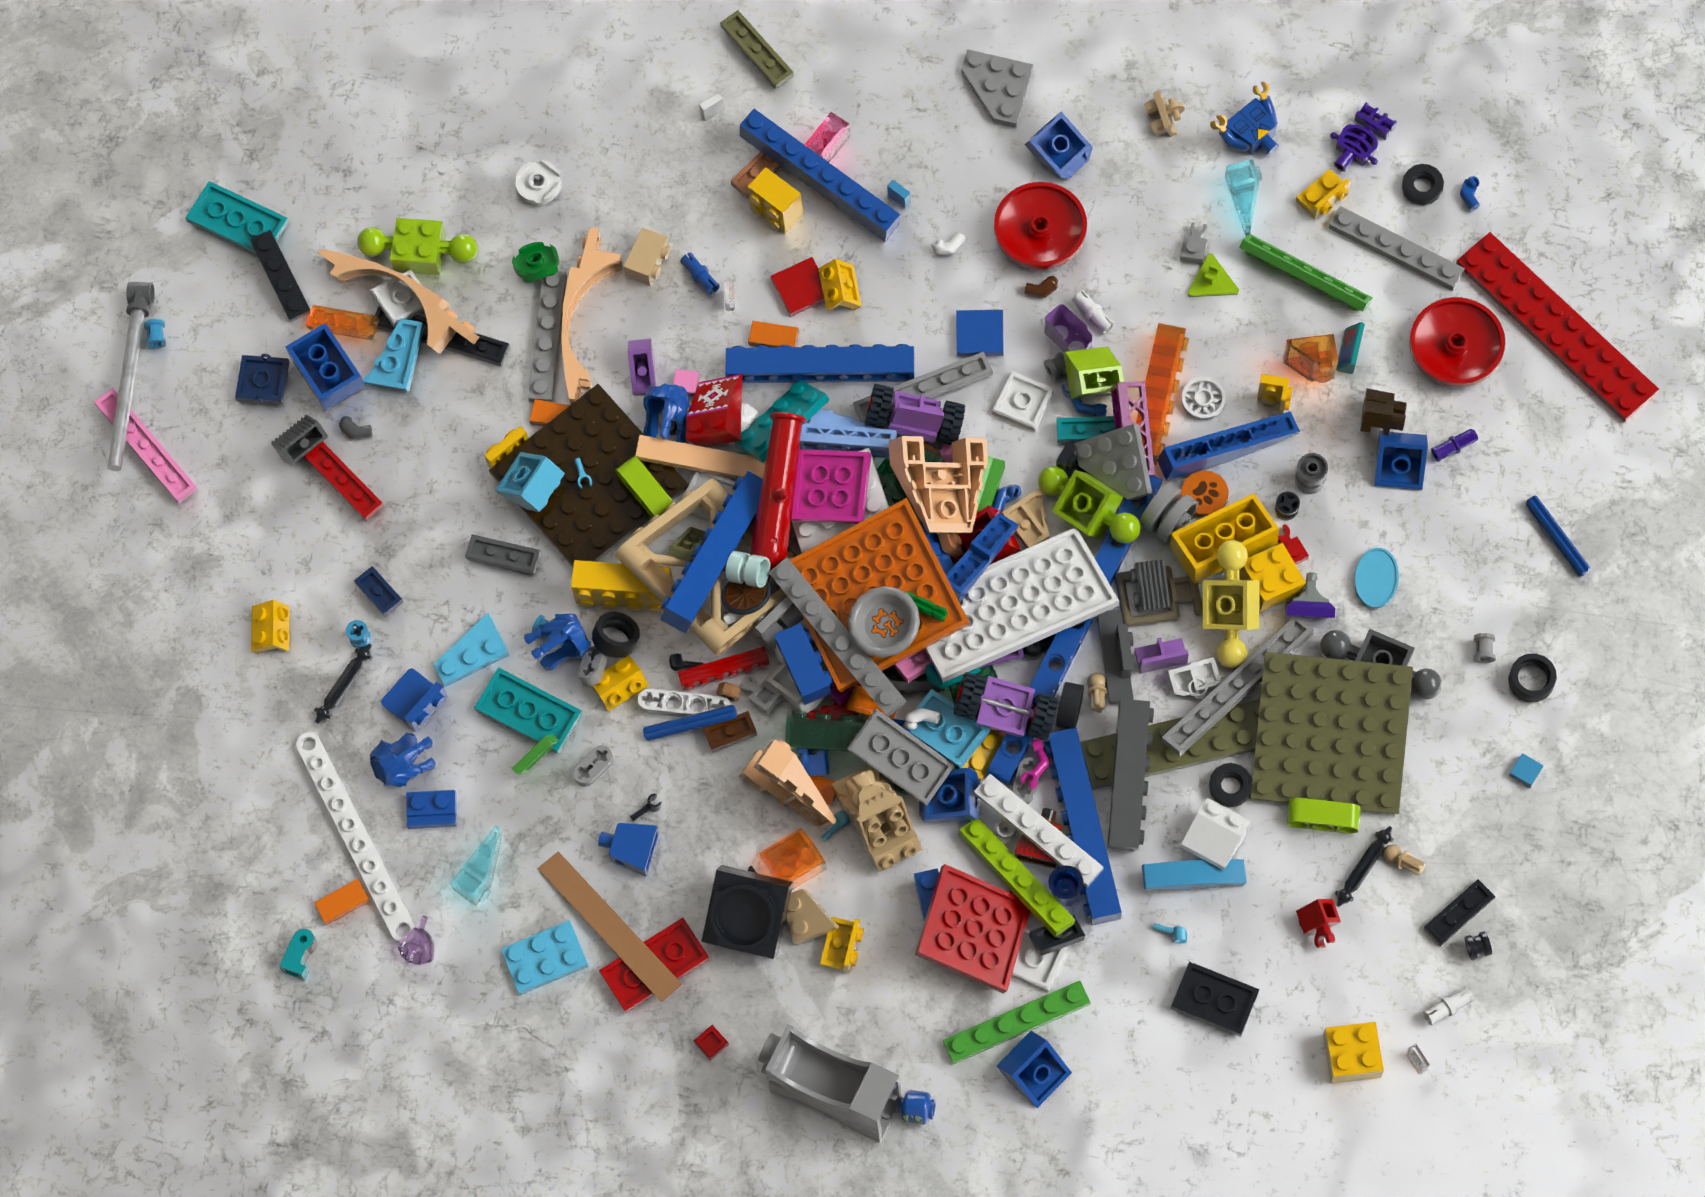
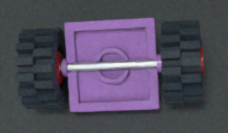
M874 384L868 404L865 425L884 429L890 414L888 429L896 430L897 434L923 437V440L934 442L936 438V442L952 445V442L959 439L965 413L964 404L948 400L945 402L942 410L944 412V419L939 432L893 424L895 400L900 399L918 403L920 396L899 391L894 393L893 387ZM924 397L925 405L941 407V401Z
M965 672L958 688L953 714L973 720L978 711L976 725L1021 738L1024 736L1026 729L1027 736L1046 741L1055 721L1058 698L1038 693L1033 701L1035 693L1033 688L988 676L985 682V677Z

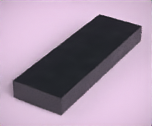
M1477 879L1425 925L1423 929L1441 947L1489 905L1496 896Z

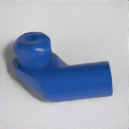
M1475 176L1465 179L1460 190V196L1470 211H1475L1480 207V203L1474 196L1480 183L1479 179Z
M1012 484L999 489L992 507L1003 512L1006 503L1017 499L1021 495L1020 486Z

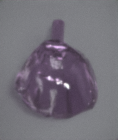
M425 915L422 916L419 927L410 930L397 946L401 957L407 962L416 965L431 963L434 958V941L431 935L424 930L428 919Z

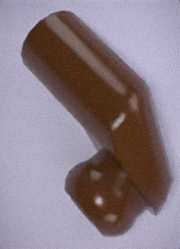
M1049 276L1039 285L1026 283L1024 294L1046 298L1057 290L1058 279L1055 276Z

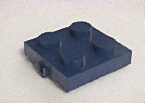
M261 354V356L242 355L235 394L236 401L283 405L290 364L289 359L271 357L269 354Z

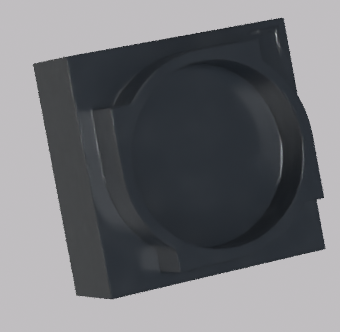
M721 865L715 873L701 942L774 959L779 953L793 882Z

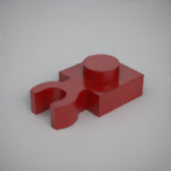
M1284 524L1282 530L1285 534L1283 536L1278 535V543L1284 544L1295 565H1298L1308 560L1309 555L1298 536L1290 538V529Z

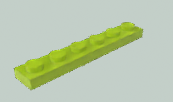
M979 818L959 829L958 835L1055 937L1074 925V917Z

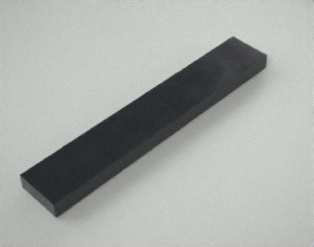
M378 306L371 322L372 327L392 333L395 327H393L380 306ZM415 315L410 320L425 324L421 342L427 344V318ZM456 332L444 348L502 367L510 344L477 333L475 334L479 338L473 344Z

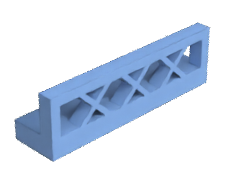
M805 423L802 425L799 449L859 452L869 448L873 457L889 458L888 441L896 439L897 431ZM807 431H817L818 433H807ZM880 437H890V439H883Z

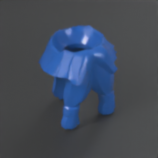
M651 384L643 398V406L646 411L644 435L655 438L659 434L658 416L663 411L660 437L662 439H669L671 421L675 419L677 423L676 442L686 443L687 409L691 406L686 389L676 384H662L661 386H653Z
M572 613L555 614V618L547 622L540 629L524 635V640L527 644L542 636H549L546 642L541 644L539 648L531 651L532 656L536 660L564 642L561 648L545 655L540 661L541 666L546 671L553 670L568 658H582L591 646V641H588L585 631L577 619V615Z
M406 732L398 741L392 744L381 739L380 743L370 753V764L375 777L384 783L383 786L401 788L419 774L435 769L436 762L432 757L419 765L413 764L419 754L432 747L433 742L430 737L427 736L418 743L413 733Z

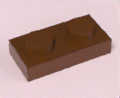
M749 711L738 714L736 719L703 728L712 753L757 736V731Z

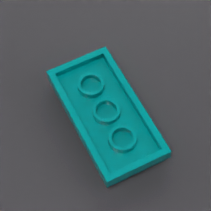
M208 181L185 217L188 223L254 254L256 252L249 239L271 230L277 242L289 223L287 217Z
M799 380L780 399H777L765 413L760 415L748 429L744 430L741 433V441L734 442L737 449L763 463L767 458L773 420L770 419L771 413H793L805 417L807 422L830 399L826 393Z
M499 667L474 706L475 711L536 743H539L545 736L554 734L559 741L551 751L557 754L561 751L583 714L582 710Z

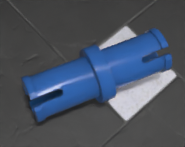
M691 252L681 258L680 263L685 266L691 273V278L698 282L708 295H712L713 292L715 293L719 289L720 285L708 273L709 269L705 265H701Z

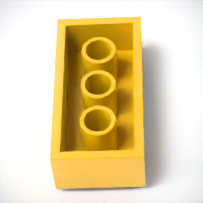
M1253 493L1172 532L1170 549L1193 583L1196 584L1225 570L1217 561V550L1222 543L1229 540L1241 542L1246 547L1249 558L1278 544L1279 528Z
M574 560L571 589L576 604L586 608L599 605L606 609L627 607L628 610L639 611L642 608L651 609V611L658 613L664 612L660 609L662 602L622 563ZM660 566L673 579L671 568Z

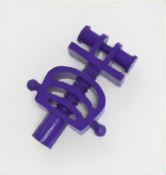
M1366 102L1361 110L1355 114L1354 121L1362 126L1349 124L1343 128L1340 135L1336 132L1330 134L1331 139L1337 140L1335 149L1341 152L1334 162V166L1344 172L1353 160L1361 166L1365 165L1368 161L1372 165H1376L1378 160L1374 156L1377 152L1378 140L1373 133L1386 140L1389 136V131L1391 132L1395 128L1397 121L1388 118L1387 113L1381 116L1378 114L1379 108L1376 107L1374 109Z

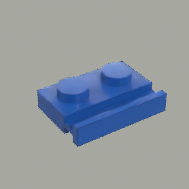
M456 791L406 792L407 828L457 827Z

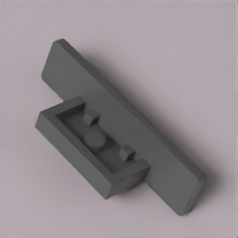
M1121 610L1106 611L1097 615L1108 699L1110 704L1119 703L1120 699H1134L1131 675L1137 667L1135 654H1131L1130 646H1133V634L1128 632L1127 624H1123Z

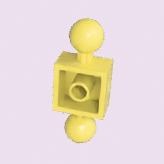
M1236 540L1222 543L1217 550V561L1225 569V579L1203 580V629H1225V639L1218 645L1216 655L1218 661L1227 668H1237L1247 659V647L1239 639V630L1259 629V580H1239V569L1246 564L1248 552L1246 547Z

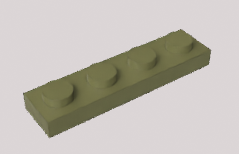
M739 10L720 22L721 28L775 89L794 77V72Z

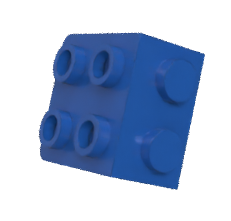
M410 668L382 698L381 704L417 732L420 727L428 722L433 712L443 705L448 696L444 687L437 681L433 684L415 669Z

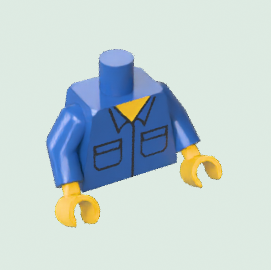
M1261 82L1262 92L1259 91L1257 85L1253 86L1252 89L1255 95L1260 96L1259 100L1257 98L1253 99L1228 120L1224 115L1216 116L1220 124L1218 125L1216 121H1211L1210 127L1213 130L1219 129V135L1231 149L1254 154L1262 148L1268 155H1271L1279 146L1272 139L1276 135L1278 122L1271 98L1266 95L1269 92V85L1266 82Z

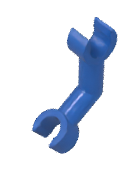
M1062 384L1063 395L1070 398L1077 412L1092 414L1094 417L1106 416L1107 405L1101 403L1089 405L1083 404L1080 398L1071 399L1070 391L1066 390Z

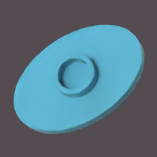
M1373 548L1361 557L1357 565L1355 589L1360 601L1365 606L1373 609L1382 608L1392 600L1397 590L1399 571L1396 560L1389 551L1383 548Z

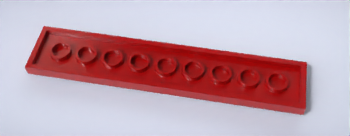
M1491 232L1485 235L1456 261L1457 265L1465 268V274L1624 422L1659 392V388Z

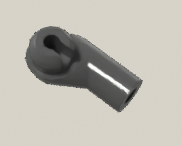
M348 416L342 417L339 422L340 430L350 439L373 436L371 425L359 427Z

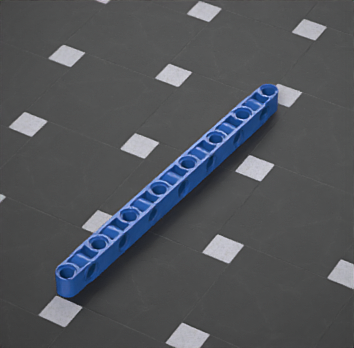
M1155 475L1149 476L1153 494L1134 500L1125 498L1117 514H1133L1140 522L1145 509L1158 493L1163 479ZM1140 501L1143 506L1135 507L1131 503ZM1109 529L1095 560L1111 586L1133 542L1122 543L1121 547L1112 546L1111 543L1116 540L1112 537ZM1096 616L1081 622L1082 627L1079 629L1069 627L1056 633L1029 687L1035 689L1033 701L1038 693L1052 697L1056 696ZM1057 663L1061 668L1059 670H1052L1049 668V665ZM1026 729L1022 738L1006 734L988 768L986 776L991 774L998 781L1009 786L1034 737L1027 736ZM1010 746H1015L1019 751L1011 754L1006 749Z

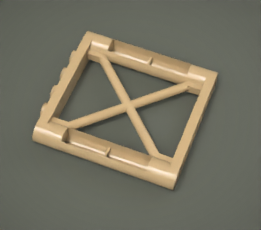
M714 478L704 483L694 492L688 491L679 503H672L665 510L664 514L654 516L645 528L639 527L632 534V537L618 548L615 557L663 603L667 596L671 598L674 594L671 592L675 581L658 564L685 567L688 561L674 556L654 554L647 546L701 506L710 513V528L713 529L715 524L712 521L719 510L721 512L724 511L725 507L722 505L730 493ZM754 518L742 538L750 547L752 545L756 518ZM788 550L787 558L790 560L795 556ZM719 577L711 590V616L701 607L689 629L716 656H719L756 627L755 623L764 614L767 616L773 610L774 604L780 598L785 599L787 595L780 588L770 596L768 602L760 610L745 615L729 628L721 620Z

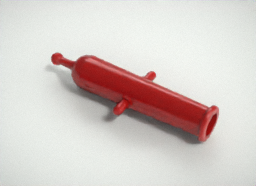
M785 412L770 414V419L773 420L751 545V555L764 556L769 559L770 571L782 562L788 553L802 425L806 423L805 417Z

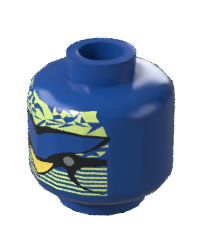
M908 1090L904 1098H899L898 1113H902V1118L907 1123L925 1125L929 1119L933 1120L936 1100L932 1099L931 1094L928 1092Z

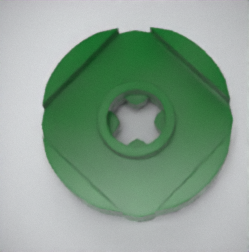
M543 242L527 244L518 250L519 254L516 258L515 256L512 258L515 273L525 283H531L534 280L552 276L558 272L559 256L556 248L551 244L550 247L544 246Z

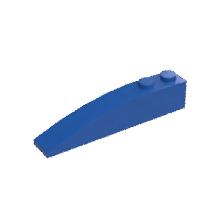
M1291 411L1164 447L1157 462L1167 481L1252 454L1297 435L1300 430Z

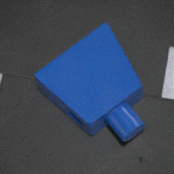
M618 823L615 834L600 833L598 846L610 849L609 858L611 862L647 877L658 840L659 830L655 825Z

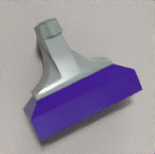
M1306 573V584L1303 591L1285 603L1286 616L1335 618V606L1329 602L1328 598L1323 597L1316 588L1317 573Z

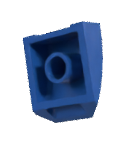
M1062 111L1048 121L1024 144L1039 161L1060 178H1071L1089 161L1093 149L1092 145Z
M971 768L952 770L927 806L919 801V815L923 822L978 820L981 815L980 799L974 795V791L981 783L977 772Z

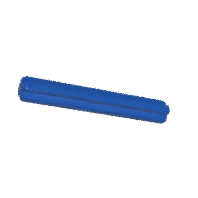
M1536 495L1526 501V506L1578 576L1581 577L1587 574L1590 566Z
M729 705L644 727L643 735L649 741L736 719L737 711L734 705Z

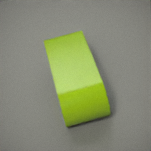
M633 456L615 470L620 480L651 518L656 515L661 516L674 503L636 456Z
M1291 798L1289 799L1287 825L1295 828L1338 833H1358L1361 807L1351 803Z

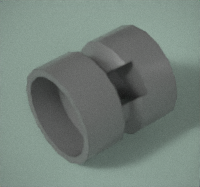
M1308 453L1299 459L1294 479L1295 485L1300 491L1306 494H1315L1321 491L1325 485L1328 472V463L1325 458L1320 454Z

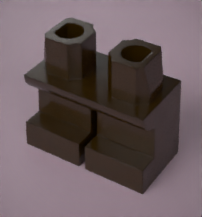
M1366 388L1360 431L1370 433L1371 427L1383 428V432L1386 435H1389L1390 429L1403 431L1407 402L1395 401V393Z

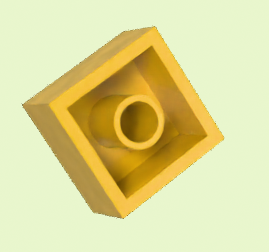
M765 167L748 185L751 211L758 217L763 216L767 219L769 225L775 230L780 229L786 233L803 215L801 193Z
M1283 543L1249 557L1246 564L1239 569L1240 580H1259V613L1299 595L1306 584Z
M1376 1022L1325 1028L1323 1038L1331 1084L1382 1077L1384 1068Z

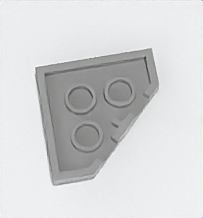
M967 49L961 69L962 75L968 80L973 88V92L981 104L985 106L994 123L1016 128L1033 72V64Z
M1131 424L1074 443L1076 445L1079 467L1126 499L1134 500L1153 494L1139 424Z

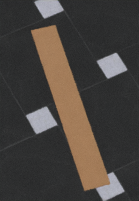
M559 851L538 868L661 1002L682 985Z

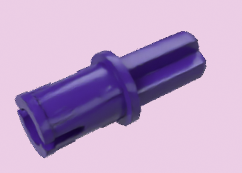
M1469 429L1455 437L1450 436L1449 440L1431 448L1432 455L1439 462L1451 454H1458L1461 452V449L1476 442L1478 435L1475 430Z

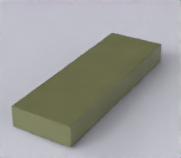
M689 527L669 547L668 555L691 562L693 560L691 556L697 545L703 546L705 542L702 538L706 531Z

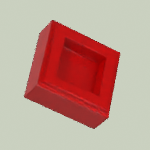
M713 1024L693 1040L710 1061L729 1045L728 1041Z

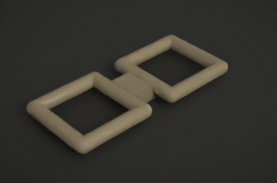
M1165 566L1170 600L1169 611L1131 617L1125 581H1131L1130 571L1117 573L1115 575V583L1123 624L1131 627L1177 620L1180 617L1178 604L1188 602L1193 603L1196 616H1203L1199 583L1194 584L1188 574L1186 577L1173 578L1171 567Z

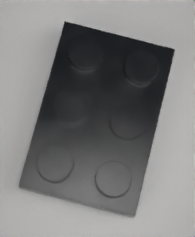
M1189 961L1170 1009L1241 1037L1260 989Z

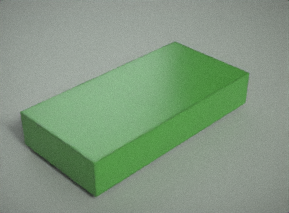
M554 734L545 736L512 767V770L517 775L528 772L559 740Z

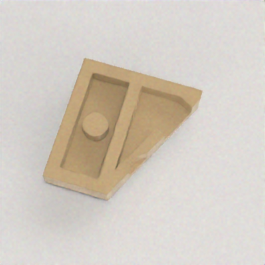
M1040 488L1002 512L1004 516L1018 524L1015 534L1026 548L1049 539L1042 498L1043 494Z
M805 889L791 893L786 915L793 944L797 945L839 928L838 924L828 917L822 906L817 904L813 896Z

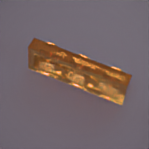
M313 305L306 326L309 330H314L326 323L333 334L373 341L379 318L370 314Z

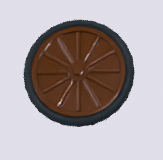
M768 580L762 588L748 586L745 581L742 584L728 582L721 594L722 604L725 609L734 614L747 615L754 613L768 602L771 596V586Z

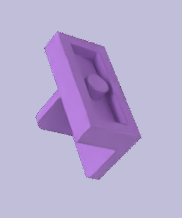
M924 394L920 395L918 403L896 399L892 423L939 432L944 419V412H942L940 407L925 405Z
M1157 638L1156 644L1135 648L1134 650L1140 674L1186 664L1189 656L1188 650L1184 648L1182 638L1162 642L1161 638Z

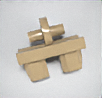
M1158 90L1153 93V99L1144 103L1147 114L1150 117L1159 113L1161 118L1150 122L1152 130L1156 136L1167 132L1170 136H1174L1177 134L1172 116L1175 121H1179L1181 119L1180 114L1185 110L1184 104L1176 102L1175 98H1170L1168 105L1166 98L1162 97L1161 92Z

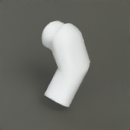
M957 232L950 241L943 242L942 239L937 238L933 240L931 246L933 252L937 255L954 254L966 238L963 234Z
M924 708L914 710L905 715L904 727L914 730L918 726L917 722L920 721L938 724L940 712Z

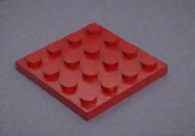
M944 864L941 866L915 955L1004 994L1008 991L1030 910L1016 895Z

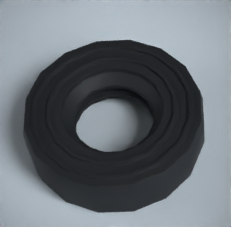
M1429 164L1414 165L1403 176V193L1409 201L1415 204H1432L1438 200L1443 192L1444 180L1442 174L1437 168ZM1425 177L1431 181L1432 187L1425 192L1419 191L1415 188L1414 181L1417 178Z
M1222 764L1210 776V794L1222 806H1240L1251 795L1252 776L1240 764ZM1230 776L1235 777L1240 782V789L1232 794L1225 792L1221 786L1223 779Z

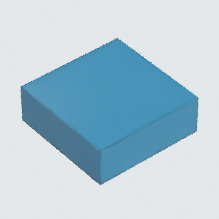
M892 180L887 185L888 197L906 209L911 203L910 192Z
M1522 753L1509 776L1531 788L1544 765Z

